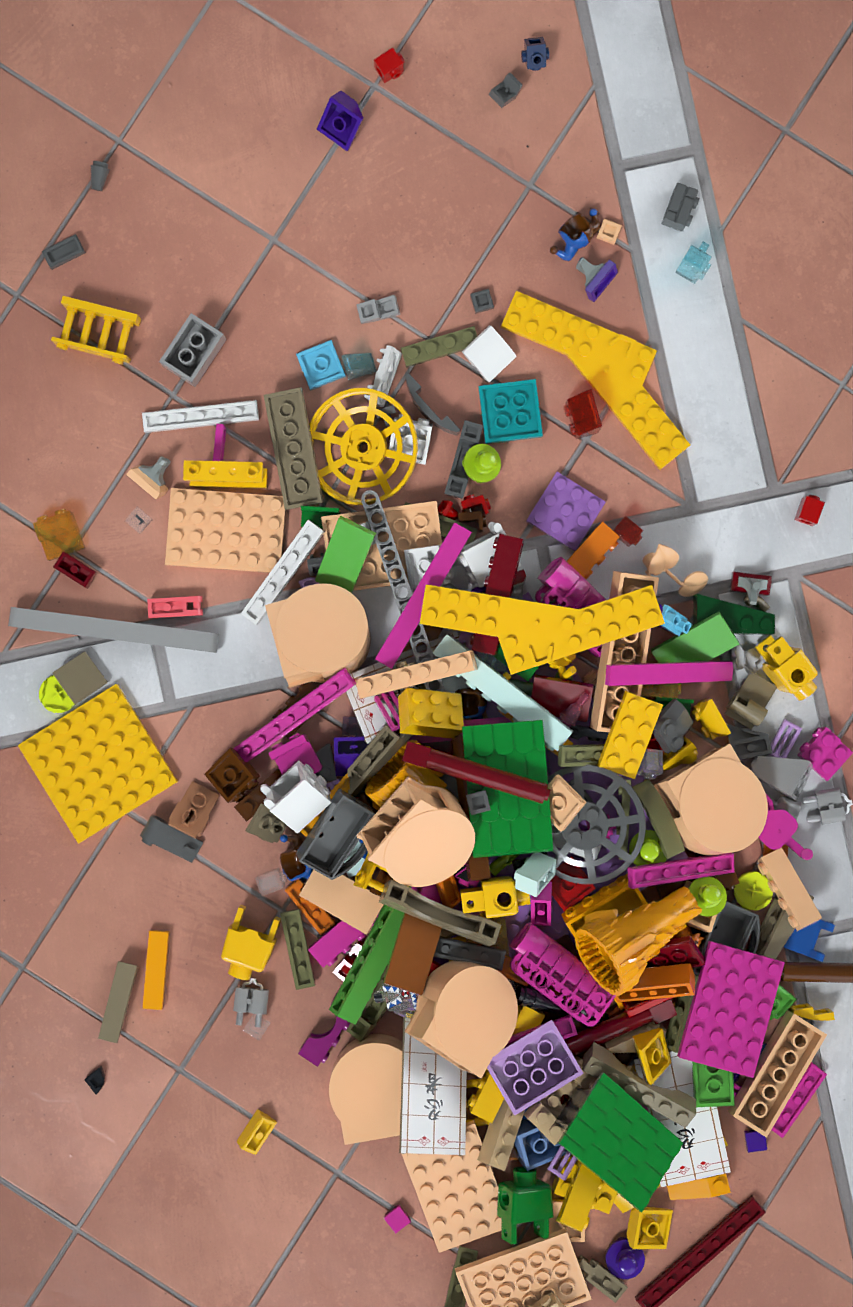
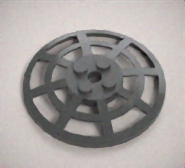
M596 765L565 767L547 778L548 784L555 775L563 776L573 772L574 785L570 786L584 800V790L595 791L602 794L596 804L586 801L587 803L564 831L560 832L554 825H551L552 833H562L566 841L561 850L553 843L552 852L556 855L554 859H557L555 875L569 882L579 884H596L608 881L624 872L634 862L641 850L646 831L643 805L632 786L623 777L611 770ZM581 771L600 773L614 781L606 790L594 784L583 783ZM620 785L632 798L637 809V815L625 816L622 805L613 795ZM609 800L615 806L619 817L608 819L603 807ZM587 820L590 823V829L587 831L581 830L579 822ZM639 823L638 840L630 855L621 849L626 837L627 824ZM621 826L620 836L617 843L614 844L606 838L609 827ZM602 844L610 850L604 857L593 860V848ZM573 847L584 850L585 861L569 858L567 854ZM615 855L626 861L612 873L602 877L596 876L595 866L609 861ZM562 861L573 866L586 867L589 879L571 877L558 871L557 867Z

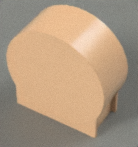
M314 584L296 591L288 599L265 605L284 678H286L289 688L308 682L324 683L344 668H346L349 674L354 673L365 661L370 649L371 632L362 604L348 590L332 584Z
M731 744L717 749L714 748L696 759L693 763L686 765L654 785L671 813L684 847L695 853L719 855L743 850L760 836L766 824L768 804L764 788L757 776L741 763Z
M409 777L405 779L356 835L357 838L363 840L369 853L367 857L369 861L386 868L388 874L398 883L411 887L430 886L454 875L467 862L475 844L474 828L455 796L443 788L424 786Z
M464 961L445 963L428 976L422 996L418 995L416 1011L404 1032L461 1070L482 1078L492 1058L507 1045L515 1030L518 1017L515 991L508 979L493 968Z
M369 1034L361 1042L355 1039L340 1052L334 1063L329 1083V1097L332 1108L341 1121L345 1145L400 1135L403 1042L395 1037L384 1034Z

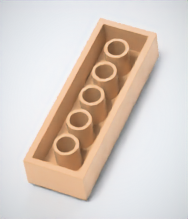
M787 1010L759 1056L754 1078H746L734 1099L735 1106H730L727 1111L767 1138L827 1034Z

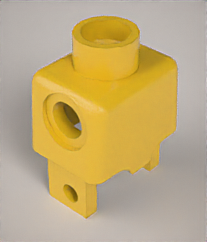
M768 635L755 646L756 650L766 661V664L763 663L761 668L779 691L794 694L798 701L804 700L816 691L817 686L812 680L818 675V672L802 649L790 647L782 636L774 640L771 635ZM764 645H768V647L765 648L767 650L766 652L763 650Z
M512 876L491 877L490 879L481 880V887L460 889L463 913L484 911L479 914V917L486 919L516 915L519 911L518 906L531 904L530 894L516 889ZM506 892L509 894V899L506 902H499L497 900L500 893Z
M240 905L234 922L228 927L221 958L231 963L228 970L229 975L241 980H250L253 970L262 972L266 967L277 941L275 935L281 918L277 916L274 918L269 935L240 925L246 906Z

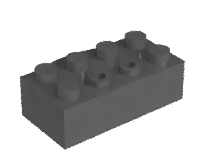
M340 788L331 799L332 803L325 808L296 852L299 862L331 880L349 871L366 853L367 849L363 842L357 852L344 863L359 841L356 835L375 815L372 807Z
M726 901L723 910L717 914L712 932H700V937H704V940L701 941L698 949L705 956L708 941H713L744 950L751 934L747 951L756 953L760 936L759 915ZM702 966L692 968L694 974L699 976Z

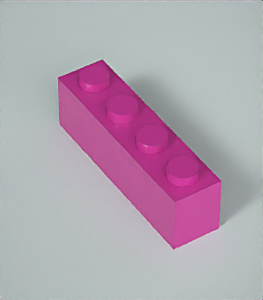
M340 920L315 941L308 951L323 968L326 965L330 967L338 960L337 955L341 952L344 954L353 947L351 943L356 939L360 941L366 934Z

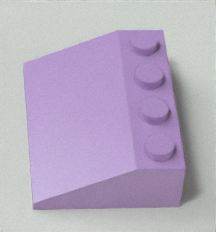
M552 1020L501 1050L492 1058L487 1067L514 1116L584 1074Z

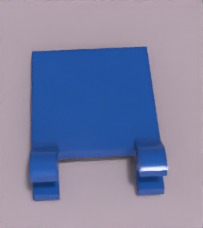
M820 919L799 931L795 928L783 948L823 962L825 954L814 950L820 930L824 929L833 932L835 925Z

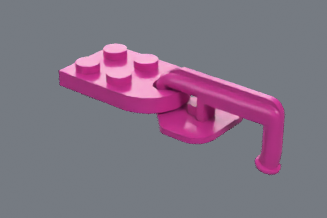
M766 794L768 814L766 824L759 839L767 847L774 850L780 849L786 844L800 858L810 860L813 857L812 850L804 849L791 837L798 828L796 819L786 810H774L773 802Z

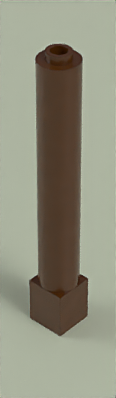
M463 733L451 739L452 751L454 756L465 759ZM456 778L459 804L470 821L469 806L466 795H468L467 781ZM471 853L466 862L468 882L490 879L488 857L473 858V853Z
M785 962L781 981L853 983V963Z

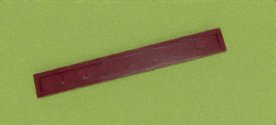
M750 1196L635 1297L641 1307H659L766 1213L763 1207L753 1196Z

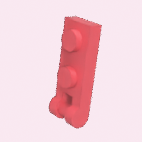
M202 596L147 599L148 618L203 616V610L201 609ZM188 603H193V610H188Z

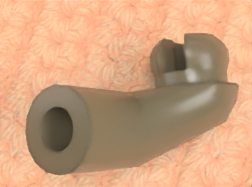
M747 594V596L744 598V603L748 606H751L749 596ZM757 597L756 607L760 611L766 612L770 606L763 598Z

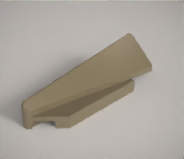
M385 725L348 768V777L350 779V790H348V793L356 796L413 735L402 734L400 729L392 732L390 727Z
M776 899L773 900L760 926L759 943L755 953L773 959L777 958L795 930L788 921L789 916L786 910L781 909Z

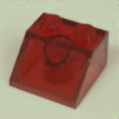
M592 389L567 399L566 405L563 408L566 417H569L571 424H569L571 435H575V439H580L598 434L602 428V423Z

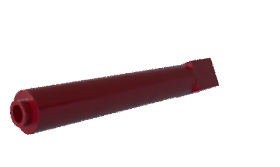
M409 741L402 761L541 804L544 800L548 801L551 791L546 783Z
M669 999L632 1017H629L625 1011L577 1033L578 1035L564 1039L573 1056L587 1051L593 1042L601 1045L653 1021L655 1024L661 1023L676 1016L677 1013L672 1000Z

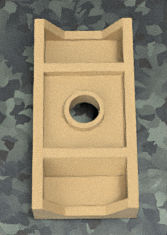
M575 1056L576 1061L582 1069L583 1060L580 1057ZM583 1071L584 1074L530 1106L523 1114L554 1146L565 1131L555 1123L566 1105L560 1103L561 1096L567 1094L570 1099L576 1088L591 1090L597 1078Z

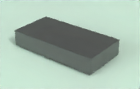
M76 234L42 251L51 270L86 253Z

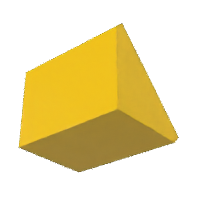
M656 1028L632 1036L642 1072L649 1085H652L672 1063L662 1028Z

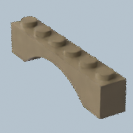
M393 880L385 883L379 903L487 947L496 944L501 924L439 904L410 887Z
M595 1042L592 1043L584 1054L583 1071L597 1079L601 1072L605 1073L633 1099L686 1128L696 1116L695 1098L680 1090L664 1089L653 1084L649 1085L647 1081L627 1069L611 1051Z

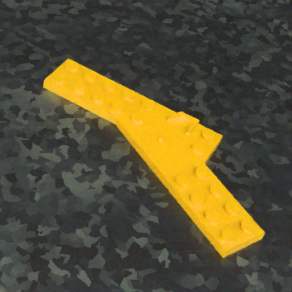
M515 292L501 328L566 355L659 470L690 446V443L642 386L657 350L521 292Z
M426 584L420 624L498 637L511 675L665 624L652 585L582 609Z

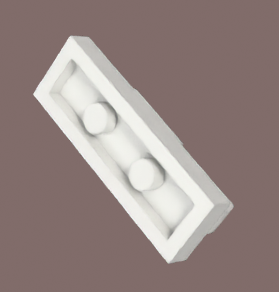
M387 345L386 349H380L384 356L382 359L377 358L376 361L380 365L375 374L374 385H368V388L388 395L402 353L393 346ZM364 395L366 399L370 400V395ZM378 397L377 406L384 407L386 400Z

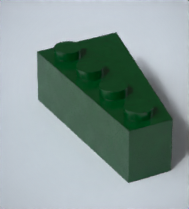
M700 594L693 595V625L720 612L734 634H775V614Z

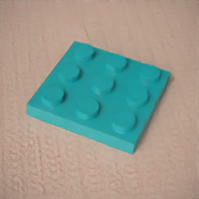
M536 379L478 386L485 444L543 437Z

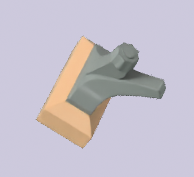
M160 457L153 466L138 465L131 468L127 476L155 499H158L169 490L165 486L163 474L171 464V461Z

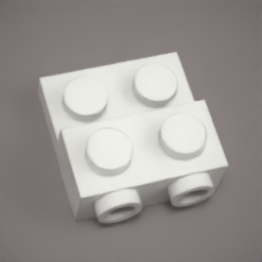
M399 415V418L395 417L394 422L400 419L403 415ZM418 418V421L412 420L418 438L416 463L426 464L433 424H430L428 419ZM406 423L399 429L403 443L402 453L412 455L413 439L410 427ZM393 433L391 434L389 450L397 451V441Z
M441 545L404 550L410 589L417 588ZM452 568L441 585L451 583L453 578Z

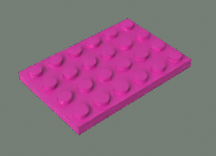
M708 941L704 956L705 965L700 970L695 995L692 999L677 1056L685 1060L754 1078L785 962Z

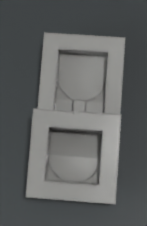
M395 295L379 300L372 299L356 305L361 324L401 315Z

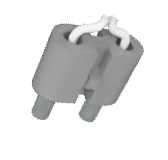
M839 787L815 791V796L802 798L803 804L817 802L819 808V815L806 817L807 823L821 821L822 825L846 821L845 815L849 812V807L853 805L852 800H849L844 793H841ZM841 796H843L847 802H850L846 806V811H844Z
M251 978L249 982H244L242 986H236L233 1011L237 1012L235 1025H242L243 1013L250 1012L256 1014L255 1027L261 1028L262 1015L267 1014L269 990L263 989L262 984L257 983L256 979ZM254 982L260 988L245 987V985Z

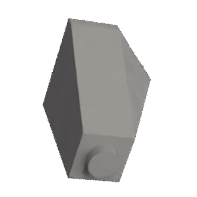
M759 756L757 760L754 759L749 769L760 781L797 801L808 780L806 772L810 773L813 764L808 760Z

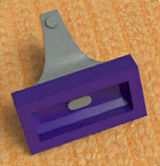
M581 257L576 265V269L586 276L585 291L588 299L593 302L597 300L618 273L616 264L611 260L604 264L592 265Z

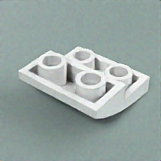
M490 325L462 351L471 365L477 368L487 382L493 380L517 357L504 339Z

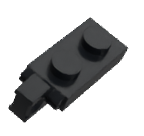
M573 724L570 726V729L573 730L570 737L574 739L587 736L588 740L600 741V739L607 740L609 732L596 731L590 726Z

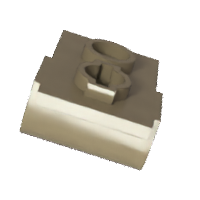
M755 673L748 674L740 689L734 693L729 701L724 714L752 730L754 725L759 726L766 717L768 710L765 707L777 687Z
M261 803L245 831L258 836L262 840L277 843L287 825Z

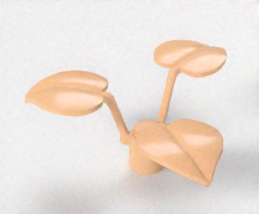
M658 544L655 553H648L644 556L642 561L647 568L645 573L651 576V574L659 575L662 572H666L681 586L678 590L681 596L690 597L699 593L709 580L708 576L702 571L689 574L684 579V582L676 578L668 569L673 568L677 564L679 555L668 546Z

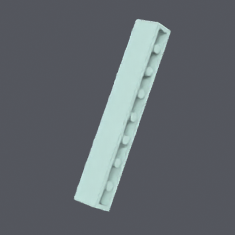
M446 634L433 654L436 655L435 659L471 650L450 634ZM474 654L478 670L456 676L459 678L460 676L464 677L467 680L466 684L472 689L478 688L482 691L481 696L487 701L491 702L493 700L498 704L497 708L504 714L510 713L513 716L512 720L514 722L543 720L545 746L551 751L554 749L558 751L559 745H563L573 733V730Z

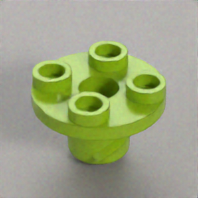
M477 444L466 452L462 465L466 474L477 483H486L493 480L499 474L501 459L493 447L487 444Z
M645 831L643 845L633 862L636 866L666 862L667 859L658 843L660 839L655 831ZM639 832L630 841V855L636 846Z
M713 877L697 878L690 884L688 889L695 897L698 906L702 909L699 915L710 917L723 910L726 905L727 894L720 881Z

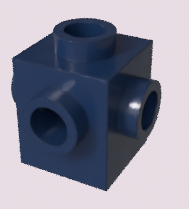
M543 37L524 39V50H521L522 63L526 64L527 69L537 71L546 67V60H549V48L546 47Z

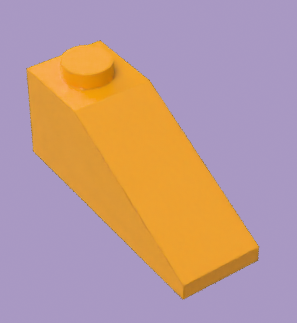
M726 1173L667 1186L670 1200L712 1198L731 1193Z

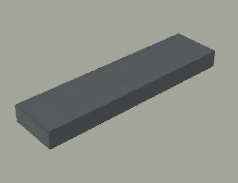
M439 936L434 957L472 962L502 971L506 950Z

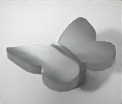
M737 645L731 649V661H733V668L735 670L745 668L748 674H754L758 671L755 662L759 660L760 654L756 648L745 651L740 645Z

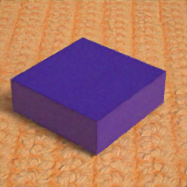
M755 1130L744 1131L748 1153L767 1150L765 1136Z

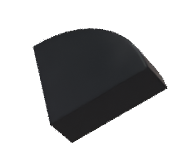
M101 1066L84 1079L95 1095L99 1093L105 1082V1074Z

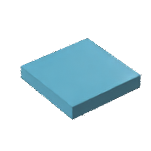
M332 340L296 353L310 391L346 377Z

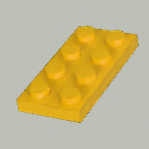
M625 691L597 766L635 779L663 705Z

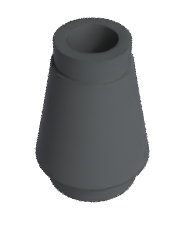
M93 161V165H91V189L96 191L103 190L110 171L108 169L109 164Z

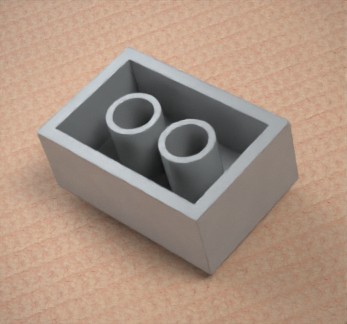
M191 313L159 362L164 368L196 387L227 339L223 333Z

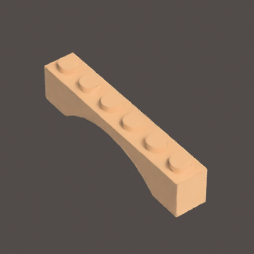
M471 650L355 679L359 698L361 699L478 670L474 652Z

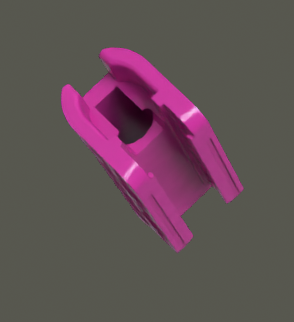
M562 557L552 561L537 578L543 583L535 594V600L539 603L549 604L552 601L551 605L582 609L607 600ZM544 593L545 595L543 597V601L541 602L542 597L540 595ZM602 645L587 650L592 655L600 657Z
M531 922L527 923L511 942L510 947L516 953L510 961V968L515 974L576 1020L587 1026H594L598 1023L616 995H612L603 989L594 980L580 959ZM521 964H522L525 968H527V969L529 968V970H528L527 972H526V971H523V970H522V967H520ZM536 971L530 980L531 973ZM540 975V980L536 982L537 976ZM552 985L554 990L561 993L558 996H556L555 993L548 987ZM582 1009L585 1010L584 1012L586 1013V1016L582 1013H580L579 1015V1012Z

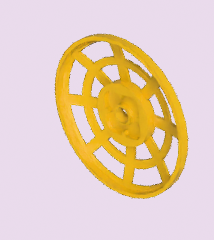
M353 388L341 391L325 401L310 421L312 442H314V439L325 441V455L328 466L318 470L320 485L328 495L336 500L352 505H363L362 500L355 499L358 487L370 488L380 484L385 493L379 497L382 502L396 494L411 476L418 453V438L415 426L405 408L386 393L368 388ZM353 395H370L369 407L360 406L346 410L340 401ZM378 397L393 404L403 416L394 422L386 413L376 409ZM334 405L340 415L333 421L327 434L316 432L317 425L322 416ZM368 412L366 424L356 425L351 418L353 414ZM375 414L383 418L390 426L383 431L373 426ZM344 420L349 429L342 438L333 436L338 425ZM406 423L410 427L413 439L412 455L402 453L403 443L399 429ZM393 433L397 441V451L387 449L385 438ZM362 442H366L368 445V450L365 453H362L359 449V445ZM331 443L340 445L342 457L335 462L331 453ZM385 457L395 459L391 468L384 474L380 467L381 462ZM400 461L410 463L404 478L395 488L391 489L387 479L396 471ZM345 464L354 468L353 479L346 477L338 468ZM373 469L377 479L370 482H360L363 471ZM333 472L341 481L351 485L348 495L344 496L333 490L323 477ZM376 498L365 499V503L368 505L376 502Z

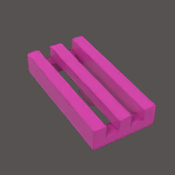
M216 424L213 461L224 460L226 427L223 424Z
M393 691L382 693L380 696H375L374 701L390 729L394 732L400 729L399 716L388 697L390 696L398 712L399 707L397 697ZM381 700L385 701L397 725H394Z

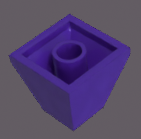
M343 91L330 97L317 127L319 132L346 151H349L363 120L357 101Z

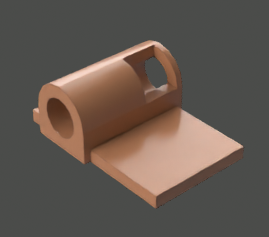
M192 781L181 802L178 801L170 815L168 825L195 839L197 836L200 837L209 822V814L220 795Z

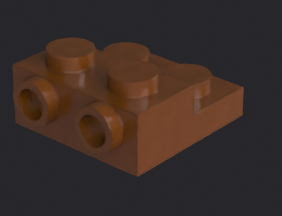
M229 748L204 774L227 803H238L246 796L244 792L247 789L251 790L259 783L257 779L260 777L249 762H245L234 748Z

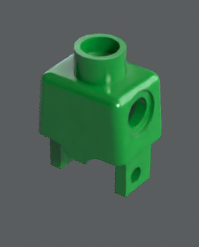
M523 1166L513 1169V1180L500 1182L498 1186L497 1216L501 1218V1236L503 1240L510 1244H517V1224L534 1221V1233L544 1239L549 1238V1218L554 1217L552 1187L550 1184L537 1178V1169L535 1168L527 1171Z

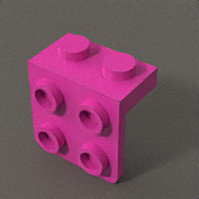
M297 733L289 738L290 742L284 745L282 742L271 747L273 751L269 752L271 759L275 760L282 775L297 761L304 765L308 764L313 769L314 774L322 770V765L307 736L304 734L300 736Z

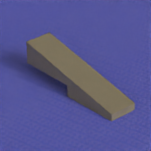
M118 961L98 1039L118 1043L139 966Z

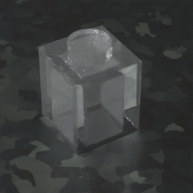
M646 749L638 769V775H643L644 779H656V776L663 774V750Z
M279 868L255 877L261 896L283 889L286 886L285 882H287L284 872H280Z

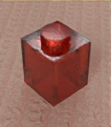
M625 516L613 531L620 536L618 538L620 541L630 547L632 544L636 546L643 538L640 534L644 530Z

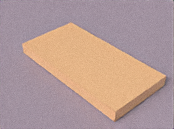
M315 870L312 871L299 896L366 935L384 904L379 903L381 896L371 893L367 888L365 890L354 886L355 881L345 875L331 880Z

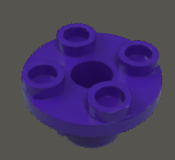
M620 1237L608 1247L605 1261L609 1271L614 1276L620 1279H631L642 1271L645 1264V1255L642 1249L631 1248L627 1238Z

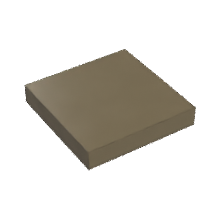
M85 651L52 673L74 705L108 683Z

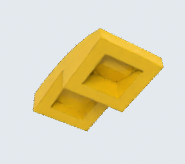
M808 1003L792 1005L789 1008L795 1015L806 1019L818 1021L835 1020L834 1012L829 1008L813 1010V1007Z

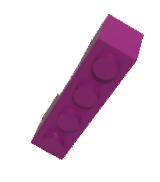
M336 1016V1023L329 1031L322 1034L310 1033L298 1054L317 1067L321 1062L325 1063L330 1055L328 1050L331 1046L335 1047L341 1038L339 1036L342 1029L346 1031L350 1022Z

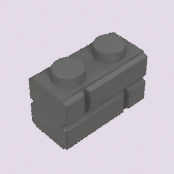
M677 183L661 224L678 231H683L685 226L689 227L693 218L690 215L692 208L696 209L700 199L697 197L698 190Z

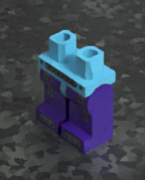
M659 604L665 624L656 627L670 631L677 636H680L681 632L687 634L692 626V623L687 621L688 618L668 605L664 604L662 606Z

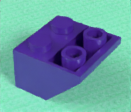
M364 737L334 738L336 776H345L348 773V768L370 744H366Z

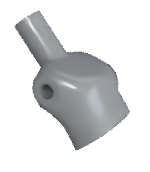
M780 796L777 801L772 800L774 810H786L797 820L801 802H795L785 796Z

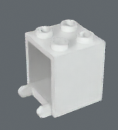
M489 522L488 528L490 533L465 545L457 557L460 566H463L467 571L464 574L468 582L478 587L484 586L486 576H490L491 568H488L491 556L494 557L496 549L493 548L495 538L499 537V534L506 535L499 523Z
M297 761L270 787L267 784H262L260 787L267 797L264 799V805L297 834L332 803L329 796L330 791L326 786V780L321 775H315L313 769L308 764L304 765L300 761Z

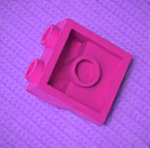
M818 727L812 733L813 738L801 745L797 756L802 760L810 761L813 764L812 769L825 781H829L853 752L830 729Z

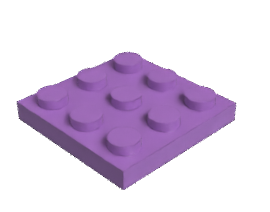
M556 472L526 521L563 545L576 551L606 502L564 475Z

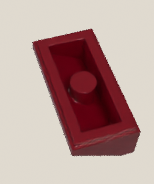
M64 551L53 566V568L87 589L96 574V571Z

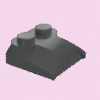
M673 698L661 710L653 730V735L659 745L668 754L671 751L677 752L682 748L684 736L693 725V720L686 708L677 699Z

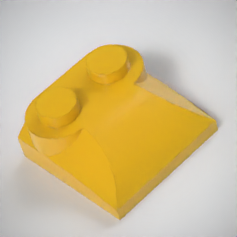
M703 699L693 706L691 713L694 719L700 721L703 726L701 731L706 739L709 737L713 740L718 736L731 734L712 699Z
M684 736V743L679 751H671L669 754L663 752V754L651 753L649 757L663 770H670L682 763H693L697 759L698 751L695 745Z
M633 1207L630 1212L627 1228L629 1246L633 1249H666L673 1210L645 1207L643 1212H639Z

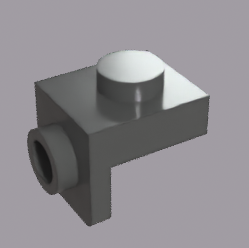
M508 73L503 82L491 89L489 96L503 108L516 99L523 85L512 73Z

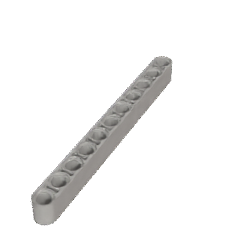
M368 490L362 495V504L371 530L376 533L374 539L400 614H402L403 609L413 594L380 498L375 491ZM374 495L376 502L373 505L366 504L365 499L367 496ZM376 513L382 515V521L378 524L372 522V516ZM381 532L389 534L386 542L378 540V535ZM388 550L395 552V558L391 561L384 558V554ZM393 569L401 570L402 575L399 579L391 577ZM400 587H405L408 590V595L405 598H400L397 595V590ZM420 622L418 624L421 627L420 633L412 635L409 639L417 664L435 659L424 626ZM420 642H424L427 645V651L423 654L418 653L416 650V645ZM438 679V681H439V683H440L439 689H437V690H432V691H441V690H442V688H443L442 679ZM429 682L424 683L426 689L431 690L429 688Z
M16 607L10 608L8 623L10 627L217 653L219 640L218 633Z

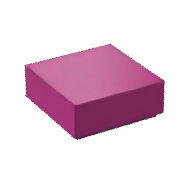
M400 1204L384 1215L385 1221L395 1234L411 1222L410 1217Z

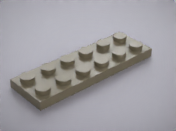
M299 387L264 395L285 510L324 503L303 389Z

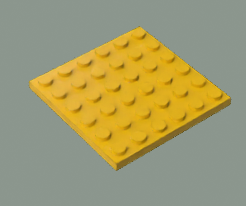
M118 684L113 685L18 745L78 844L178 782Z

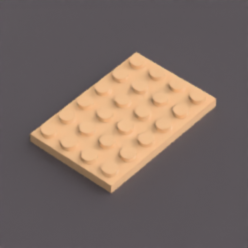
M171 488L165 565L270 573L283 553L286 514L283 496Z
M437 501L383 508L407 580L408 573L404 550L442 544ZM365 511L321 517L322 527L325 531L324 541L326 550L338 518L343 516L357 524L369 522ZM376 513L372 516L373 523L378 524L382 521L381 514ZM381 532L378 535L380 542H386L389 538V534L386 532ZM376 544L371 545L353 591L391 586ZM392 550L386 551L384 558L388 561L393 560L395 552ZM399 569L391 571L393 579H399L402 575Z
M474 1120L466 1123L465 1155L402 1154L439 1253L501 1231V1218L497 1216L498 1184L491 1166L477 1160L483 1143Z
M566 1228L549 1234V1238L539 1237L455 1268L469 1307H527L533 1305L541 1297L548 1295L552 1291H554L565 1307H572L591 1300Z

